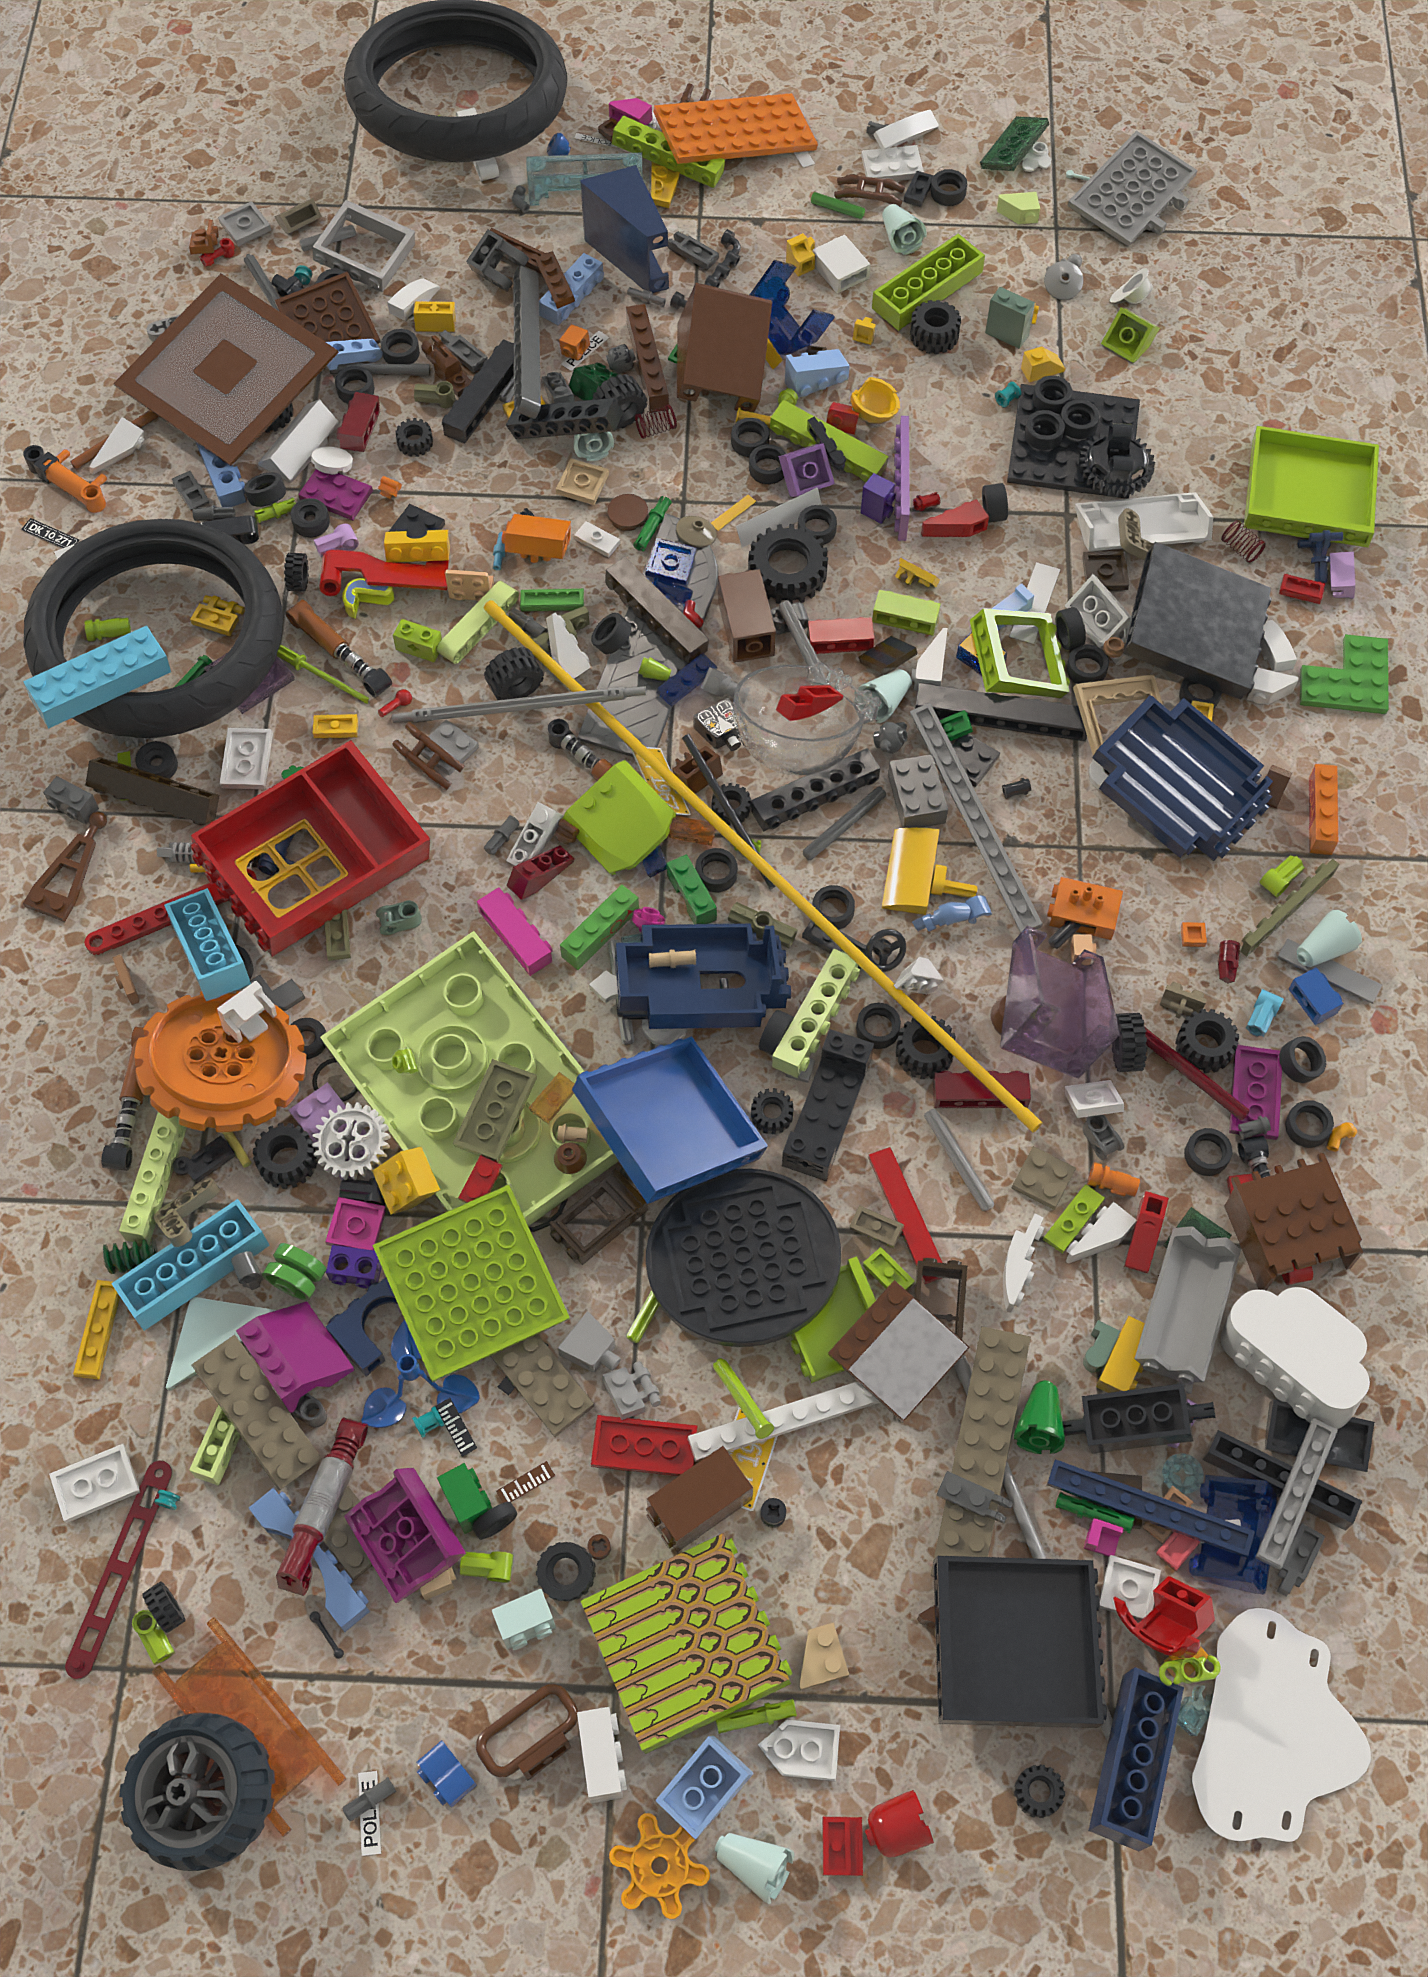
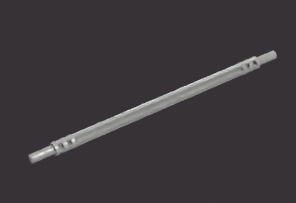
M622 686L414 709L412 712L392 714L393 723L414 721L415 723L625 700L626 697L647 695L646 686L633 688Z

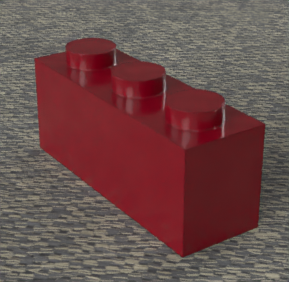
M355 392L353 399L349 400L348 411L344 413L342 425L338 427L336 434L337 440L340 442V449L358 452L365 451L381 412L378 395Z

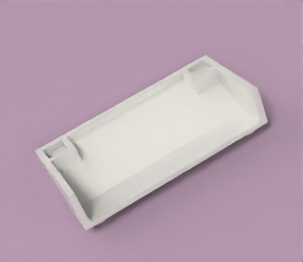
M1196 492L1075 503L1083 541L1089 552L1122 549L1118 517L1125 508L1132 509L1138 514L1141 538L1153 544L1154 542L1163 545L1186 542L1203 543L1204 541L1212 540L1213 516Z

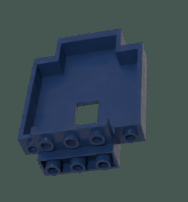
M751 924L642 925L641 942L616 943L615 967L619 1011H647L649 1029L761 1027L762 1018L766 1017V1009L786 1008L787 999H791V985H787L789 970L788 967H784V963H786V950H782L779 935H775L774 926H765L763 940L757 941L756 933H752ZM669 950H674L675 952L695 950L696 965H677L676 968H671L670 966L650 968L649 953L669 952ZM700 974H739L745 979L746 983L740 988L701 989Z

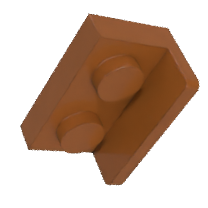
M213 219L209 220L207 231L205 229H198L192 232L189 245L191 255L214 253L215 245H218L219 231L218 226H214Z

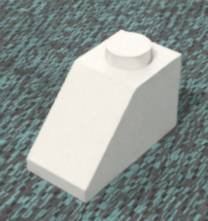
M1257 668L1252 680L1255 682L1251 693H1248L1247 700L1257 704L1269 705L1293 693L1299 677Z

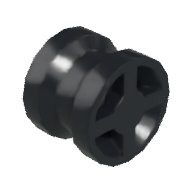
M769 1498L762 1504L761 1520L767 1527L777 1528L784 1523L787 1512L784 1502L777 1498Z

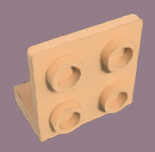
M446 570L445 572L450 599L480 601L494 585V576H489L487 572Z

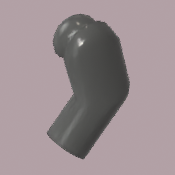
M518 185L513 192L512 202L523 213H526L530 208V205L524 201L526 188Z

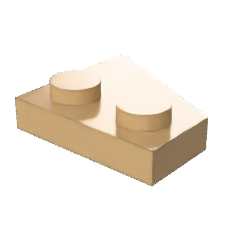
M834 1622L808 1630L799 1684L800 1691L848 1677V1668Z

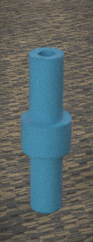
M499 532L497 544L493 550V555L495 556L493 569L497 571L501 570L502 559L506 554L505 544L502 543L503 532Z

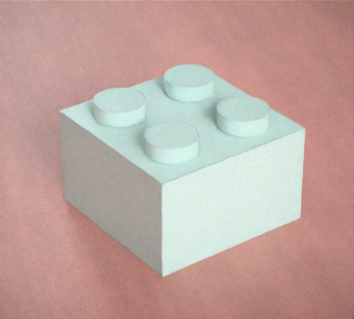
M542 1589L492 1609L507 1649H520L528 1644V1640L535 1637L543 1639L551 1635V1630L556 1628Z

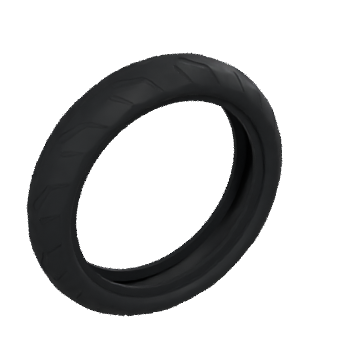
M435 0L405 7L384 17L370 27L357 41L349 55L344 72V87L348 104L356 119L369 134L381 143L413 157L429 161L459 163L481 161L507 154L528 144L544 132L562 108L568 77L563 56L553 38L537 23L523 14L505 6L479 0ZM450 44L477 45L501 51L521 62L534 76V80L527 90L507 105L482 114L459 117L429 115L408 109L389 98L378 86L384 73L402 58L423 49Z
M181 519L131 521L110 527L80 541L63 553L48 568L29 600L24 618L23 647L32 676L34 677L67 662L64 657L63 644L68 622L81 601L101 583L122 572L147 565L179 564L205 570L225 581L238 593L245 604V617L241 632L228 654L208 672L188 683L160 691L127 692L72 719L84 726L107 734L134 738L173 736L204 727L219 720L240 706L260 686L276 659L282 638L283 614L278 590L267 569L248 547L218 529Z

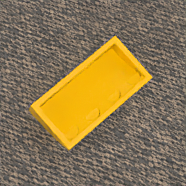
M894 829L882 901L883 909L926 915L940 829Z

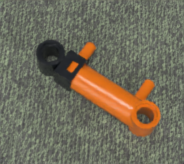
M38 445L28 446L24 450L23 456L31 473L38 474V477L46 483L50 484L52 482L82 502L89 512L97 513L106 507V501L100 488L107 480L104 474H100L94 481L89 483L63 466L61 463L70 456V452L67 449H64L57 456L50 452L44 453L43 448Z

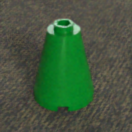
M1042 1380L1033 1385L1015 1429L1014 1440L1016 1439L1018 1447L1025 1451L1042 1454V1450H1050V1454H1055L1065 1446L1058 1388L1050 1381Z

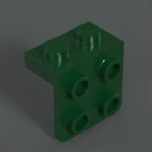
M596 362L595 364L574 368L568 386L572 393L583 401L592 400L594 393L597 392L596 389L604 381L619 374L609 371L604 364Z

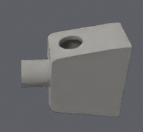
M588 1311L558 1347L561 1357L591 1372H596L601 1364L613 1371L621 1361V1358L611 1352L616 1346L615 1339Z

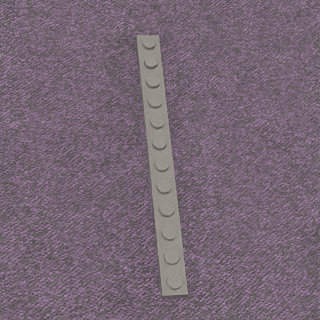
M931 703L910 711L911 717L930 754H933L935 764L1021 935L1042 927V922Z

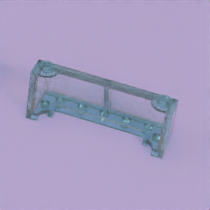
M642 153L526 157L530 206L539 205V201L543 196L549 198V191L581 190L580 180L634 165L637 166L643 179Z

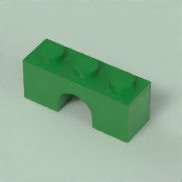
M685 854L667 862V877L676 893L681 892L686 903L687 913L694 924H709L716 921L717 907L688 855Z

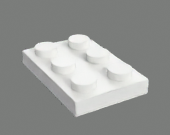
M917 145L893 147L884 151L881 149L863 150L861 154L866 177L888 178L900 181L913 179L916 171L924 172Z
M228 728L220 778L221 788L265 789L273 736L272 729Z
M124 1444L49 1474L63 1520L66 1523L140 1493Z

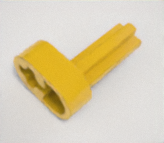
M935 864L930 894L942 896V893L967 898L976 896L977 886L945 880L947 866Z

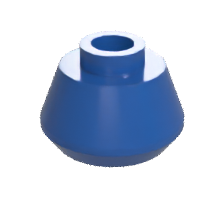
M562 133L554 134L548 144L547 154L550 158L562 159L567 157L570 152L569 141Z

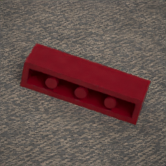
M941 1071L934 1075V1108H1008L970 1071L962 1073ZM988 1071L1024 1107H1029L1031 1101L1029 1073L1021 1071H1011L1009 1073Z

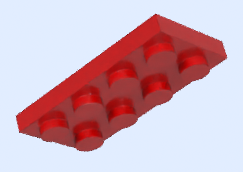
M597 1415L591 1467L680 1476L693 1467L694 1456L688 1436L697 1433L698 1425L632 1418L621 1420L620 1417Z

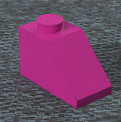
M638 98L610 101L608 104L609 119L612 117L619 122L625 116L646 126L652 121V105Z

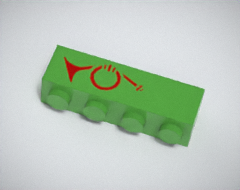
M621 884L560 944L561 957L575 969L579 970L632 918L633 911L639 909V897Z

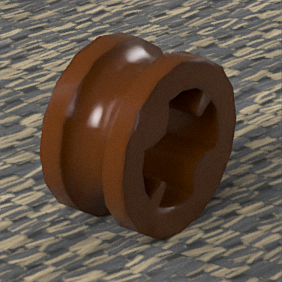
M596 1534L589 1539L588 1552L592 1555L593 1559L603 1560L610 1554V1541L605 1535ZM603 1541L606 1550L604 1552L599 1550L595 1553L593 1544H599Z

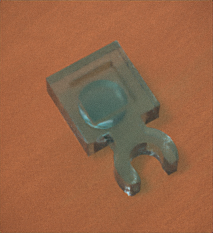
M1204 1685L1195 1686L1192 1691V1697H1185L1181 1702L1177 1724L1190 1736L1198 1735L1209 1716V1713L1204 1709L1206 1706L1211 1705L1213 1694L1206 1695L1204 1699L1202 1696V1692L1205 1689Z

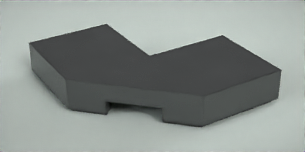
M261 975L250 980L251 984L257 981L262 987L263 993L283 1011H287L305 999L304 994L293 979L288 980L273 991Z

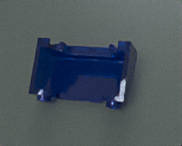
M1205 1475V1482L1200 1486V1497L1204 1499L1207 1505L1206 1514L1222 1520L1239 1519L1242 1527L1253 1530L1255 1533L1247 1558L1207 1543H1202L1201 1553H1196L1194 1558H1191L1189 1561V1573L1195 1580L1264 1595L1267 1590L1270 1565L1255 1557L1278 1504L1277 1495L1267 1481Z

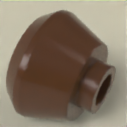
M573 1142L561 1145L554 1154L555 1166L564 1174L578 1173L587 1162V1154L584 1148Z

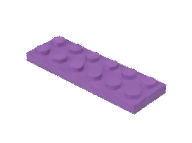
M901 416L900 424H896V437L898 438L894 439V450L898 453L894 455V466L898 469L894 472V483H896L894 493L896 494V502H898L894 505V515H896L894 532H898V541H906L910 515L909 416Z

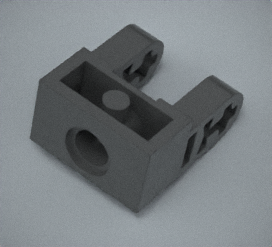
M487 229L466 262L472 271L508 292L513 282L495 270L496 266L504 256L517 265L525 267L529 257Z

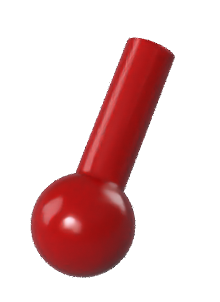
M406 689L399 690L394 700L378 710L379 716L384 717L399 706L409 705L412 701V694Z

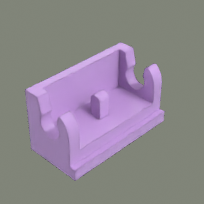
M1354 552L1330 553L1331 591L1342 590V592H1333V597H1350V599H1353L1355 597Z

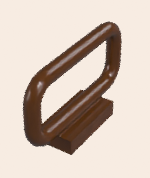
M547 1684L484 1729L476 1741V1752L487 1771L493 1776L501 1778L508 1777L520 1769L528 1781L572 1747L565 1734L572 1730L578 1720V1708L575 1702L562 1686ZM556 1695L568 1712L567 1719L509 1764L498 1766L487 1751L486 1744L489 1739L547 1696Z

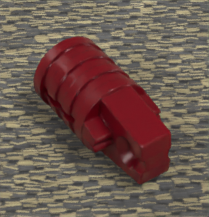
M1224 940L1219 945V979L1227 984L1235 982L1237 968L1239 967L1241 945L1234 940Z

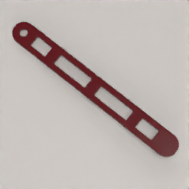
M155 1461L146 1470L139 1487L140 1493L136 1494L67 1658L65 1670L73 1679L85 1678L91 1672L159 1508V1505L155 1504L154 1501L151 1509L140 1506L148 1486L156 1488L158 1491H166L171 1480L172 1468L165 1461ZM157 1470H163L161 1477L155 1476ZM158 1492L156 1494L155 1499L159 1498ZM136 1518L145 1521L131 1557L128 1563L117 1560L133 1520ZM111 1573L121 1575V1581L106 1617L102 1618L94 1615ZM88 1628L99 1631L91 1652L80 1649Z

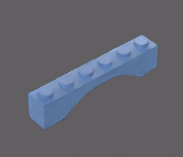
M272 1488L252 1504L249 1509L267 1533L292 1539L294 1535L292 1529L299 1511L293 1513L288 1507L292 1502L283 1491L278 1494ZM318 1544L313 1557L319 1565L324 1579L326 1592L325 1608L342 1630L346 1632L370 1612L366 1607L369 1600L361 1590L355 1593L350 1586L354 1582L345 1570L339 1572L334 1566L338 1562L329 1550L324 1553L319 1547L320 1544Z

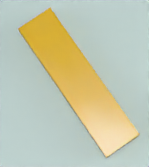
M97 1280L73 1372L75 1377L100 1379L120 1300L119 1294L111 1284L113 1283L112 1281Z

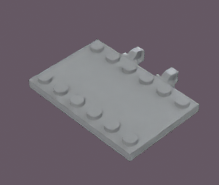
M1136 130L1069 200L1068 207L1129 247L1145 229L1152 230V232L1158 235L1164 232L1167 223L1159 218V214L1168 205H1174L1180 211L1187 207L1189 199L1181 191L1196 176L1198 170Z

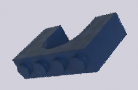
M386 1277L381 1282L372 1284L364 1296L354 1299L348 1305V1309L342 1314L333 1316L326 1326L335 1342L366 1377L386 1361L382 1352L365 1334L366 1320L369 1314L378 1306L388 1303L398 1304Z

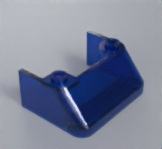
M774 259L749 295L772 300L768 339L779 355L786 356L816 343L835 316L813 309L803 324L799 326L785 308V304L790 298V290L785 283L796 269V266Z

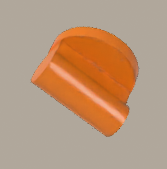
M383 476L380 480V486L377 488L381 490L380 495L389 499L392 496L397 497L402 484Z

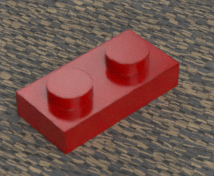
M480 1155L458 1199L468 1203L489 1194L503 1166Z

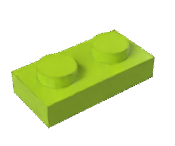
M881 1247L863 1262V1267L885 1289L894 1280L906 1291L915 1283V1280Z

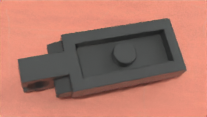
M446 330L440 333L443 344L447 346L460 363L473 373L481 368L485 360L488 359L484 353L461 335L454 337Z
M1303 1523L1299 1525L1283 1567L1277 1575L1283 1578L1277 1592L1287 1597L1294 1585L1300 1587L1305 1581L1325 1539L1323 1534Z

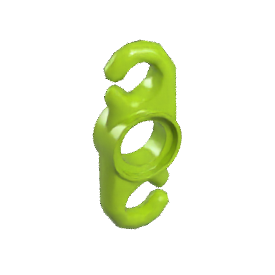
M1208 1655L1207 1658L1214 1665L1212 1672H1208L1205 1669L1206 1658L1203 1656L1198 1659L1191 1657L1164 1662L1159 1668V1677L1165 1685L1171 1686L1172 1681L1165 1675L1166 1670L1170 1668L1175 1673L1174 1684L1178 1685L1182 1682L1192 1684L1215 1679L1220 1673L1221 1666L1217 1658L1212 1655ZM1186 1663L1194 1666L1196 1670L1194 1678H1190L1185 1674L1184 1665Z

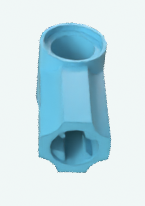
M1264 989L1261 990L1253 1007L1255 1009L1246 1026L1250 1034L1264 1037L1284 998Z

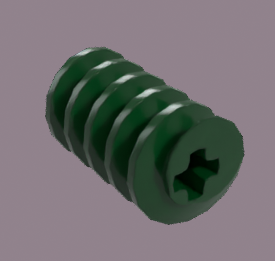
M154 1238L151 1245H148L146 1239H143L141 1247L138 1246L136 1240L133 1241L132 1248L128 1247L127 1242H123L122 1249L118 1248L117 1243H113L111 1251H109L107 1244L103 1245L104 1264L111 1275L116 1274L117 1269L120 1273H125L127 1268L131 1271L158 1253Z

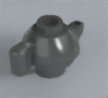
M884 723L880 730L875 731L873 735L876 748H881L883 752L891 754L899 751L908 738L906 723Z

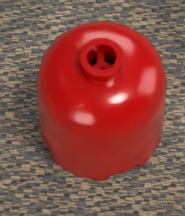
M914 1790L905 1792L875 1806L868 1815L869 1829L865 1830L870 1847L876 1845L878 1851L885 1857H898L934 1843L929 1825L926 1826L924 1820H920L919 1815L924 1812Z

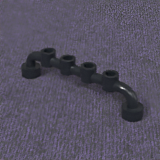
M729 229L723 233L720 243L727 247L732 245L733 249L732 251L729 250L723 262L717 265L715 272L707 277L704 285L719 288L720 280L718 279L720 277L726 279L731 270L729 268L730 264L737 266L741 256L738 254L741 250V244L735 238V233ZM676 291L671 298L670 306L675 309L684 308L688 300H684L685 295Z

